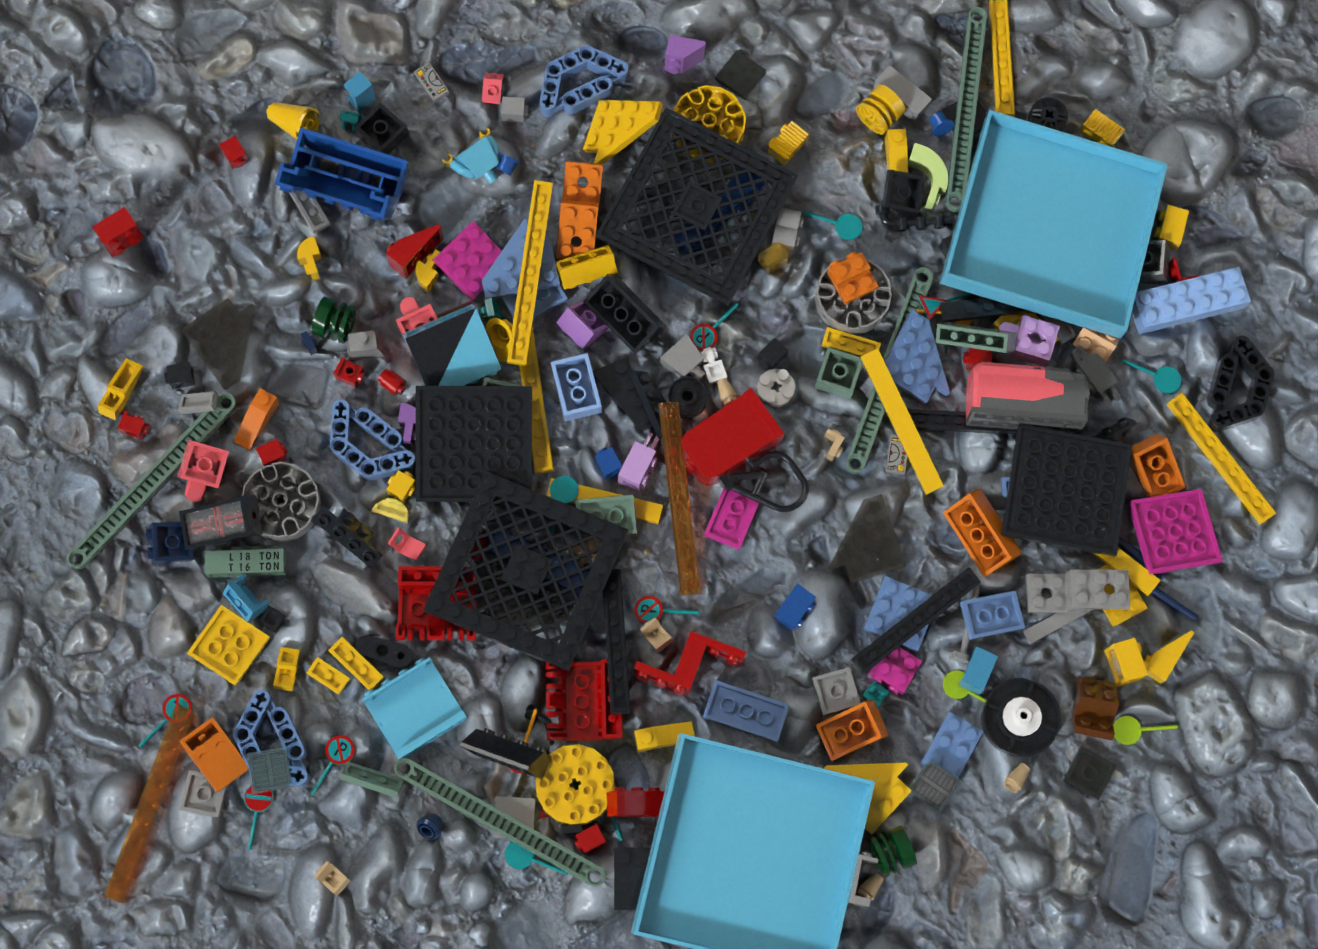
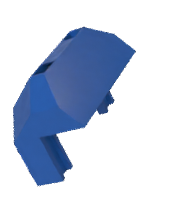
M300 127L291 163H280L275 185L280 186L279 190L288 193L303 191L310 198L318 199V196L325 198L324 202L333 205L336 202L342 203V207L349 210L358 208L361 209L360 213L370 216L371 219L385 221V219L392 218L401 198L408 175V161ZM322 158L338 163L335 173L320 169ZM373 174L382 176L379 187L371 185Z

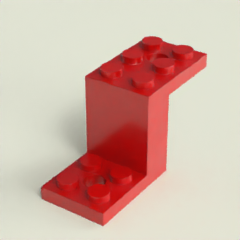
M691 631L674 675L638 661L634 668V675H637L636 678L638 680L655 682L654 685L659 688L674 689L673 692L678 695H689L704 652H708V656L719 659L721 657L726 659V663L737 666V664H742L746 651Z

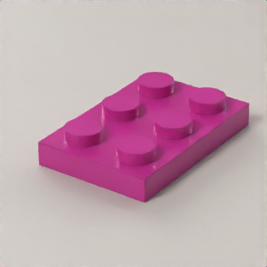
M723 489L704 536L739 551L759 503L732 490L729 492Z

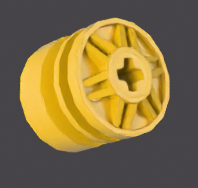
M879 84L869 93V98L863 99L862 103L856 106V112L860 120L871 131L882 135L892 126L893 122L897 121L905 113V106L894 91L885 85Z

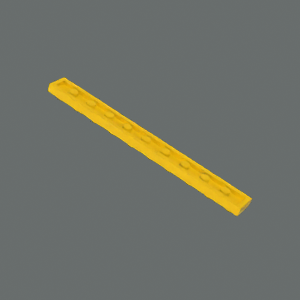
M534 180L507 359L508 364L526 366L553 188V183Z

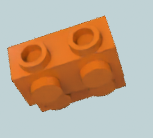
M852 252L846 256V260L842 262L836 260L828 268L827 274L844 305L879 288L870 272L871 267L862 252L859 254Z

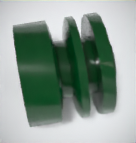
M324 296L320 300L313 318L312 334L326 338L331 331V340L336 341L338 339L339 343L344 344L347 341L348 334L354 328L356 306L349 305L347 307V303L343 302L337 309V300Z
M902 826L888 830L889 840H886L882 833L878 834L879 843L875 837L869 838L870 851L873 854V858L878 859V863L875 864L884 877L890 876V869L893 873L898 872V862L903 869L917 865L915 852Z

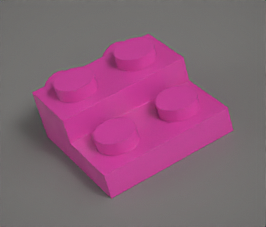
M898 647L875 665L868 675L872 676V681L875 680L880 685L883 683L888 686V690L893 694L898 695L899 693L902 695L922 661Z

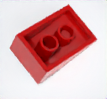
M435 225L399 239L395 244L392 243L386 251L389 266L403 278L407 279L416 270L417 262L419 260L423 262L444 240L441 226Z

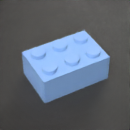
M588 353L551 362V371L564 421L602 413V406Z

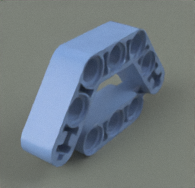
M588 45L549 62L546 66L540 96L541 114L545 117H552L556 112L563 109L568 114H574L598 103L599 100L608 98L612 94L613 85L627 80V63ZM589 55L591 58L585 59L583 56ZM604 62V63H607L608 65H607V66H600L599 64ZM568 63H574L575 65L572 66V67H570V66H567L566 64H568ZM587 69L601 75V77L585 83L559 98L563 80ZM553 70L558 71L557 74H551L550 72ZM606 85L608 88L601 89L600 86ZM549 87L555 88L554 91H548L547 89ZM590 93L591 96L585 97L583 94ZM548 100H550L551 103L549 107H547ZM574 101L575 104L569 105L567 102Z
M342 399L333 403L330 448L333 454L367 481L389 477L392 474L396 475L398 470L404 473V471L409 472L415 468L416 459L414 454L403 447L401 434L368 408L362 407L356 410L347 401ZM341 407L345 408V410L342 411L343 418H341V415L339 413ZM362 415L369 416L367 421H360ZM351 420L393 453L372 459L350 443ZM340 425L346 427L343 432H337L336 428ZM378 426L384 427L381 433H376L374 430ZM392 438L399 439L395 445L389 444V441ZM344 444L345 446L343 450L337 451L335 450L336 445ZM352 456H359L357 462H350ZM405 458L409 459V464H405ZM395 460H398V461H399V462H398L399 465H400L399 467H397V463H396ZM387 462L393 463L390 469H384L383 466ZM367 467L374 468L371 474H366L364 471Z
M266 690L255 691L233 732V737L250 773V758L247 753L251 748H256L257 754L263 753L255 736L268 713L273 727L293 765H289V771L292 770L291 774L297 776L301 772L304 776V779H300L299 782L296 778L290 777L291 783L289 785L296 787L306 786L310 781V775L303 763L307 756V750L289 713L282 707H276L272 696ZM259 697H265L267 699L266 702L260 703ZM256 705L257 707H260L262 711L260 712L258 709L254 708V706ZM283 712L285 715L284 719L276 722V714ZM251 713L258 714V718L254 722H249L248 718ZM247 730L248 737L245 740H240V732ZM292 730V738L284 739V732ZM296 747H300L302 750L299 757L292 756V751Z

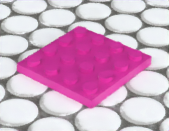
M1202 489L1128 502L1145 567L1149 574L1218 564L1223 561Z

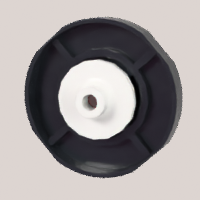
M1026 678L1009 679L993 688L987 695L981 712L982 729L989 742L997 750L1015 757H1030L1044 751L1055 740L1061 723L1060 708L1054 695L1044 685Z

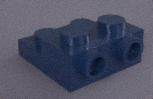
M152 522L149 528L146 529V539L150 540L151 546L147 548V558L151 559V564H171L172 562H192L194 560L193 549L185 550L181 522Z

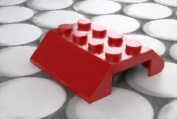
M398 566L399 603L396 640H405L406 634L408 640H413L414 632H419L420 640H425L426 634L427 640H445V634H447V641H452L453 632H459L460 641H464L465 634H467V641H476V633L423 612V608L442 566ZM465 566L463 571L471 568V566ZM473 572L464 575L467 584L476 581ZM459 578L455 588L463 586L461 578ZM477 585L469 588L472 596L477 595ZM466 590L456 593L459 601L469 598ZM452 595L450 600L455 602L454 597ZM471 602L463 605L473 609Z
M601 659V662H573L569 672L546 662V670L555 671L546 672V677L558 679V684L550 683L546 685V690H554L546 692V709L555 710L546 712V716L558 718L559 724H547V729L556 730L547 731V741L581 742L622 738V714L611 715L607 659Z

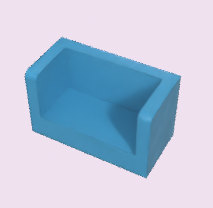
M361 72L344 84V88L351 94L347 100L358 113L376 100L372 84Z
M243 574L227 584L223 595L242 617L249 622L265 612L270 602L265 600L260 603L244 585L247 575Z
M976 646L964 676L958 685L980 695L984 691L998 656Z

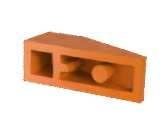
M261 388L258 390L245 414L233 441L234 443L249 451L252 450L280 404L276 396Z

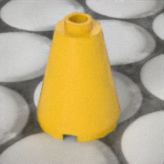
M274 102L268 106L266 111L270 121L296 140L300 127L314 132L318 131L320 120L317 119V114L320 115L316 108Z

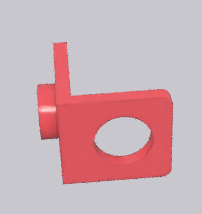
M485 73L482 102L500 104L504 74Z
M401 528L396 529L388 542L398 553L415 561H418L427 547L425 543L410 537ZM402 535L401 542L396 545V538Z

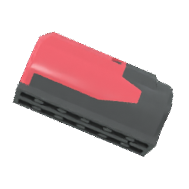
M991 362L978 363L972 368L967 381L966 425L1017 429L1018 424L1080 434L1088 421V400L1090 395L1088 380L1083 373L1071 372L1067 368Z

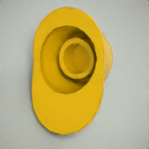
M492 318L486 324L487 333L497 359L501 362H507L513 324L507 319Z

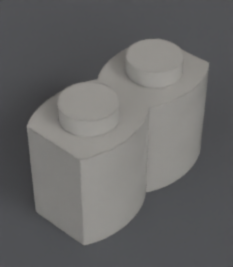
M781 208L777 215L771 246L792 251L794 246H798L800 235H797L798 228H802L804 218L800 217V211Z

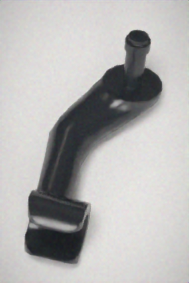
M534 704L527 706L524 715L526 719L531 720L534 709H537L536 719L544 724L546 731H556L547 729V724L553 722L550 718L539 712ZM549 741V744L553 745L554 741Z

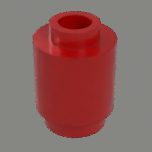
M385 369L378 377L380 385L394 396L403 394L407 388L405 385L406 380L393 370Z

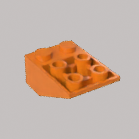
M213 717L180 740L182 748L217 793L249 770L240 753Z

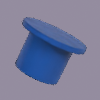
M943 112L935 113L929 120L933 126L932 134L935 137H942L948 134L954 127V122L947 119Z
M500 152L499 154L502 157L496 169L511 176L516 165H521V163Z

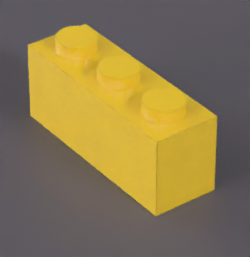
M609 245L555 262L559 280L564 290L575 288L583 283H591L596 279L605 277L607 274L618 273L614 255Z

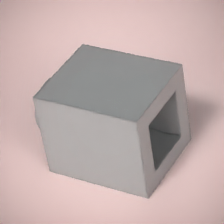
M502 97V121L524 122V116H528V105H525V98Z

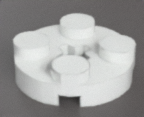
M770 369L764 372L757 384L759 398L772 407L786 405L793 397L795 391V382L792 376L784 369ZM776 383L781 386L779 392L771 390L773 384Z

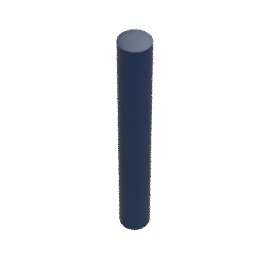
M1155 587L1151 592L1195 622L1198 619L1199 615L1159 588Z

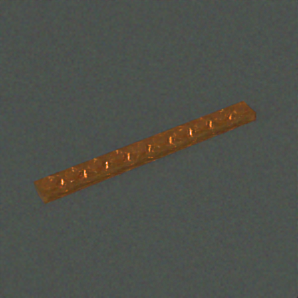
M663 402L658 405L680 596L701 594L685 455L682 448L679 403Z
M175 705L104 894L106 898L124 903L180 755L182 749L180 740L187 736L195 714L193 710Z

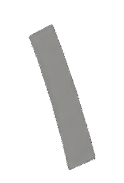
M1056 613L1024 630L1023 633L1031 644L1086 613Z

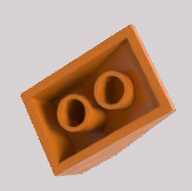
M1156 433L1132 446L1130 467L1148 498L1177 493L1186 488L1167 437Z
M874 700L860 703L816 725L831 761L890 736Z

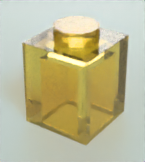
M776 243L759 253L758 261L769 275L787 264L789 255L785 247H781L779 243Z

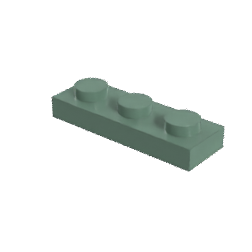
M347 762L340 778L349 783L395 798L398 797L404 783L403 779L351 762Z

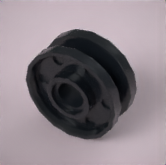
M680 377L669 387V407L680 418L691 419L699 416L707 404L708 395L706 387L695 377ZM689 394L693 398L690 401H685L682 397Z

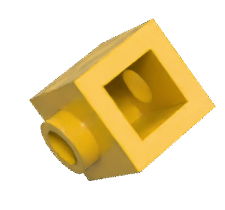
M398 470L396 475L392 474L388 481L387 493L405 503L409 496L412 497L416 491L414 476L407 471L402 473Z

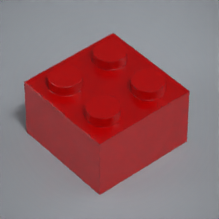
M125 207L92 226L111 257L122 254L126 248L131 245H137L144 238Z

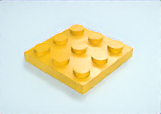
M221 605L187 654L237 686L269 641L270 636Z

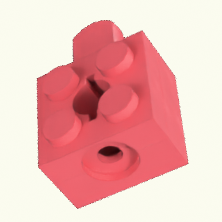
M407 297L400 303L403 317L396 319V323L401 334H404L438 318L431 304L420 308L418 302L413 297Z
M188 440L177 476L188 480L185 489V497L192 502L201 501L204 497L206 486L219 488L229 451Z

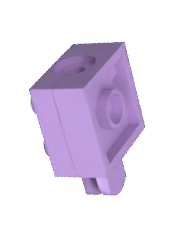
M1023 315L1018 325L1004 322L998 330L1017 332L1015 351L1010 352L1009 356L1046 367L1050 362L1060 326Z
M649 432L644 444L634 442L618 474V484L638 494L641 489H645L649 481L648 473H653L657 465L656 461L658 458L655 457V449L660 439L656 436L649 448L648 446L653 437L651 432Z

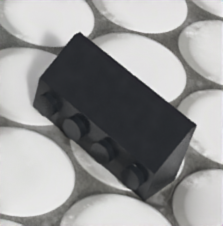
M607 274L583 301L634 354H637L655 340L666 327L616 274Z
M484 728V731L475 729L459 745L475 756L539 779H543L551 759L545 753L546 750L541 747L535 746L534 749L528 747L529 744L524 741L518 740L517 743L513 742L511 737L501 734L500 737L496 736V732Z

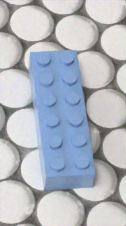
M1236 267L1136 292L1132 315L1138 334H1143L1244 309L1251 300L1240 268Z

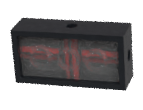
M256 495L236 497L179 511L185 550L205 548L263 534Z

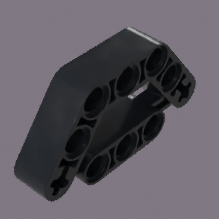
M1238 336L1230 344L1228 354H1225L1216 364L1207 396V404L1213 409L1208 426L1213 432H1221L1252 422L1265 412L1274 379V370L1246 336ZM1248 358H1252L1255 364H1251ZM1224 361L1230 364V368L1224 365ZM1239 363L1251 379L1246 401L1243 404L1225 409ZM1260 373H1264L1266 375V379H1263L1260 376ZM1219 378L1224 379L1226 385L1221 384ZM1255 390H1259L1262 396H1258ZM1214 395L1219 396L1221 402L1216 401ZM1251 407L1257 410V414L1251 411ZM1233 413H1237L1240 419H1236Z

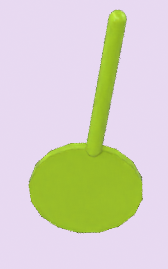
M959 670L951 671L944 677L943 690L950 698L962 699L970 694L985 703V698L958 685L964 676V672Z
M1131 716L1119 717L1113 724L1114 738L1124 745L1136 743L1142 731L1178 729V725L1141 727L1140 723Z

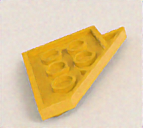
M599 100L583 150L587 153H597L594 164L606 163L659 121L663 104L660 101Z
M907 763L826 765L823 768L875 781L865 829L871 835L912 791L898 778V775L908 766Z

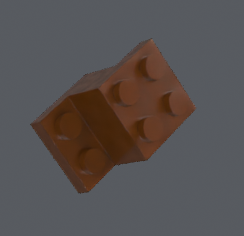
M1078 676L1076 680L1077 694L1071 711L1074 733L1113 741L1115 735L1113 722L1119 707L1116 683L1109 680H1096L1089 676Z

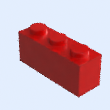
M615 787L614 791L606 793L607 817H658L664 791H660L659 787L648 788V791H643V787H633L631 791H626V787Z

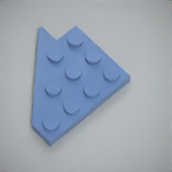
M527 219L522 221L482 279L485 299H495L517 294L528 225ZM546 231L537 290L560 286L548 231Z
M912 310L884 362L895 385L925 404L928 402L934 389L945 396L949 395L950 391L929 320Z

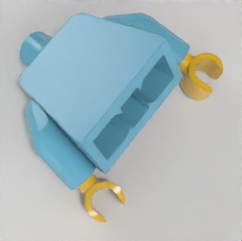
M486 128L487 134L483 135L479 131L480 140L454 157L455 160L451 154H447L450 160L444 161L442 159V162L446 167H450L458 174L469 179H478L484 176L490 184L498 178L492 168L499 164V145L490 135V129Z

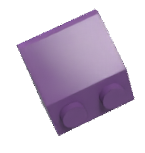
M669 35L664 70L672 74H682L704 60L706 42Z
M584 300L567 307L556 322L562 331L567 333L574 340L575 344L582 349L593 344L609 329L583 302Z

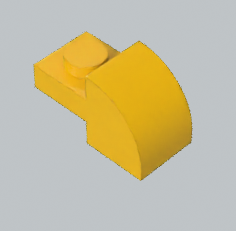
M312 236L300 244L297 258L300 266L304 265L306 274H311L312 279L316 280L320 276L315 261L322 258L315 236Z
M438 250L427 256L425 264L419 260L416 265L418 283L428 293L439 279L438 272L435 271L438 265L433 261L440 253Z

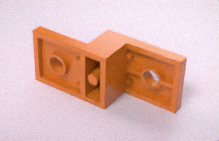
M566 161L556 258L566 259L595 249L603 164ZM580 177L587 178L588 185L585 187L580 186L578 179ZM574 236L581 238L582 243L579 246L572 244L571 239Z

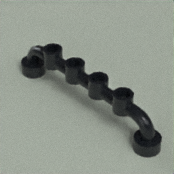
M882 204L875 206V214L880 216L882 223L888 227H897L899 232L908 231V226H915L916 230H925L927 225H934V229H943L945 224H952V227L955 228L958 218L957 214L945 217L935 216L930 218L917 217L914 219L899 218L897 220H890L887 217V214H890L889 208L882 207Z

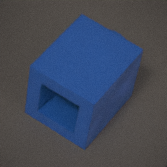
M604 447L597 451L595 461L604 478L608 479L618 474L622 464L613 448L607 449V447Z

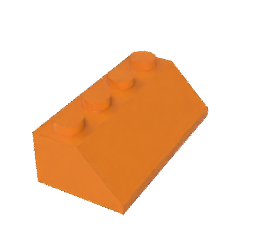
M981 489L969 493L943 512L984 577L1022 554L1013 538L1001 535L1002 521Z

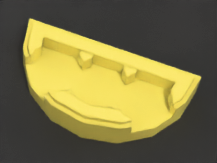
M394 498L381 500L371 510L372 513L404 523L409 522L407 508L401 501Z

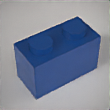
M797 583L774 615V619L791 631L795 627L799 629L805 621L803 616L806 611L810 613L815 607L816 603L814 600L816 596Z

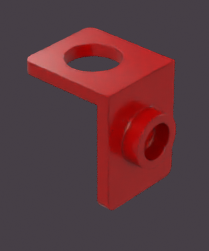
M1172 258L1169 262V277L1173 280V283L1199 277V275L1181 278L1176 258Z

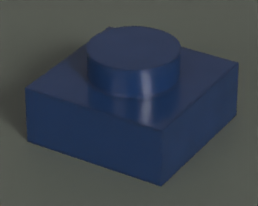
M307 331L301 333L302 340L310 355L317 353L315 346L318 343L314 335L309 336Z

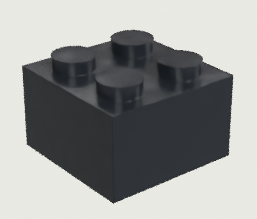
M379 103L354 127L356 136L370 149L388 155L409 135L407 126L382 103Z

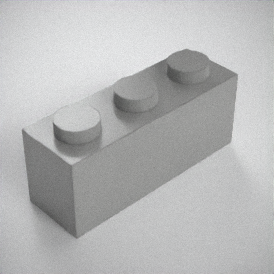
M890 65L875 81L873 88L879 84L885 85L899 96L905 106L904 115L909 119L916 121L930 106L932 98Z

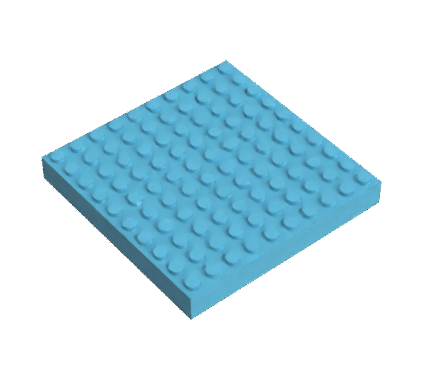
M989 110L981 130L940 284L1121 339L1128 329L1168 164Z
M678 733L631 933L692 949H837L875 781Z

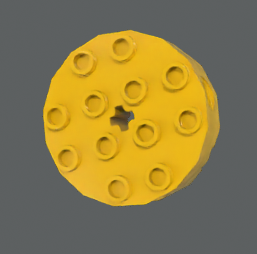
M705 85L689 93L687 92L676 104L675 112L739 145L741 144L745 131L746 115L742 105L733 93L721 87ZM681 140L675 141L679 149L683 148ZM685 140L686 146L693 145V143ZM698 148L688 151L690 158L700 156ZM702 149L703 155L710 153ZM714 157L705 159V162H716Z
M580 744L563 746L549 754L551 759L543 779L536 778L535 780L537 798L545 813L555 821L565 825H588L599 819L607 810L606 793L614 791L615 788L614 773L607 759L595 749ZM573 781L581 783L578 786V790H575L574 787L570 788Z

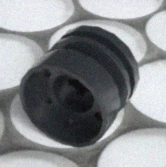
M1044 97L1032 105L1025 121L1062 132L1068 121V110L1060 100Z

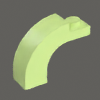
M915 143L908 161V167L918 169L928 177L931 187L925 208L932 210L934 204L938 205L940 196H944L947 190V169L938 154L926 146Z

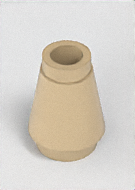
M726 378L717 382L722 405L726 406L739 397Z
M1020 763L1019 766L1005 777L1004 786L1013 793L1020 791L1030 768L1024 763Z
M875 872L858 887L857 896L869 898L873 901L884 878Z

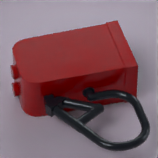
M752 388L689 430L682 438L681 456L686 463L684 466L689 474L693 473L696 479L705 486H713L721 482L725 490L729 492L732 490L778 512H791L799 508L808 497L809 485L807 479L793 459L782 452H767L782 443L784 432ZM770 458H779L790 466L800 480L802 493L796 502L791 505L781 506L758 495L768 476L766 472H734L747 464L751 468H755ZM757 479L752 491L734 483L735 480Z

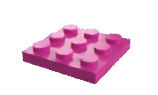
M472 221L433 261L473 301L483 291L482 279L502 251Z

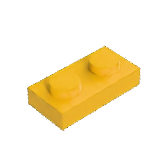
M319 657L315 659L306 672L307 675L338 695L342 693L350 681L349 677Z

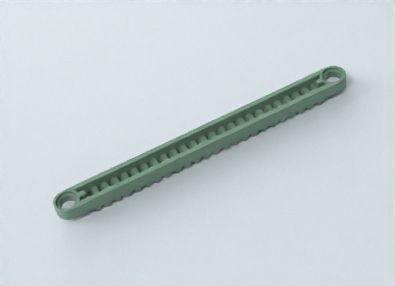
M974 7L970 10L964 39L946 194V207L952 212L960 211L961 204L954 206L950 200L958 198L960 203H962L969 175L987 13L981 7ZM975 13L980 14L982 19L976 21L972 15Z
M922 267L917 269L913 276L883 360L886 359L910 311L922 310V305L917 296H927L933 279V274L928 268ZM924 273L928 276V280L921 282L918 279V275ZM874 386L846 460V469L851 474H859L864 469L885 412ZM857 459L860 461L861 466L854 469L851 467L850 461Z
M221 394L217 399L215 411L203 412L69 552L67 561L71 567L78 570L85 568L117 536V533L127 526L128 522L138 514L139 510L149 503V500L160 491V488L164 487L167 481H170L171 477L180 469L188 440L203 444L208 441L209 437L213 436V433L224 424V421L237 407L236 400L231 394ZM230 399L232 401L231 406L223 408L221 406L223 400ZM77 554L83 556V561L80 564L73 563V557Z
M401 758L396 762L394 769L397 776L414 787L419 788L421 791L426 792L428 795L433 796L435 799L440 800L592 887H599L604 883L606 878L605 872L598 865L414 761ZM403 763L410 765V771L407 774L399 772V767ZM591 872H600L601 880L592 882L590 879Z

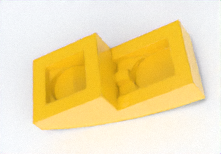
M280 647L273 689L293 692L300 656L299 649Z

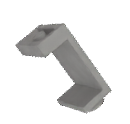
M868 852L858 854L847 905L859 908L870 906L871 899L855 895L861 863H878V859L873 858V854Z

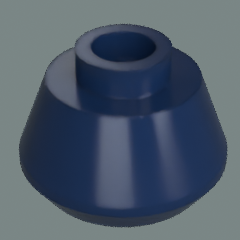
M427 814L417 821V830L424 838L433 840L441 836L443 822L437 814Z

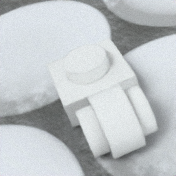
M715 347L703 349L700 353L704 358L703 363H709L703 365L709 385L721 379H727L722 360L715 361L718 358Z

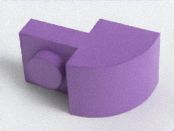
M401 403L398 423L399 426L405 427L404 445L412 446L413 440L416 441V408L410 404Z

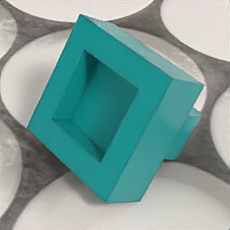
M346 110L340 112L339 120L343 121L342 129H346L347 123H350L352 125L351 131H355L354 127L361 122L362 114Z
M493 298L484 299L486 306L478 308L479 315H483V318H499L502 320L499 302Z
M874 680L862 697L867 701L874 700L878 708L890 692Z

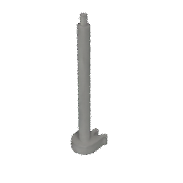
M979 585L973 589L971 599L979 597ZM966 625L960 652H951L949 655L950 660L969 663L970 656L966 654L969 644Z

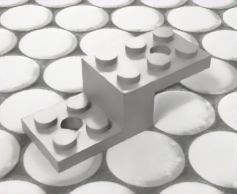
M1069 570L1066 574L1025 575L1027 613H1086L1090 609H1130L1128 570ZM1111 585L1114 593L1111 595L1107 594L1104 591V586ZM1042 589H1048L1051 592V597L1048 599L1044 598L1041 594Z

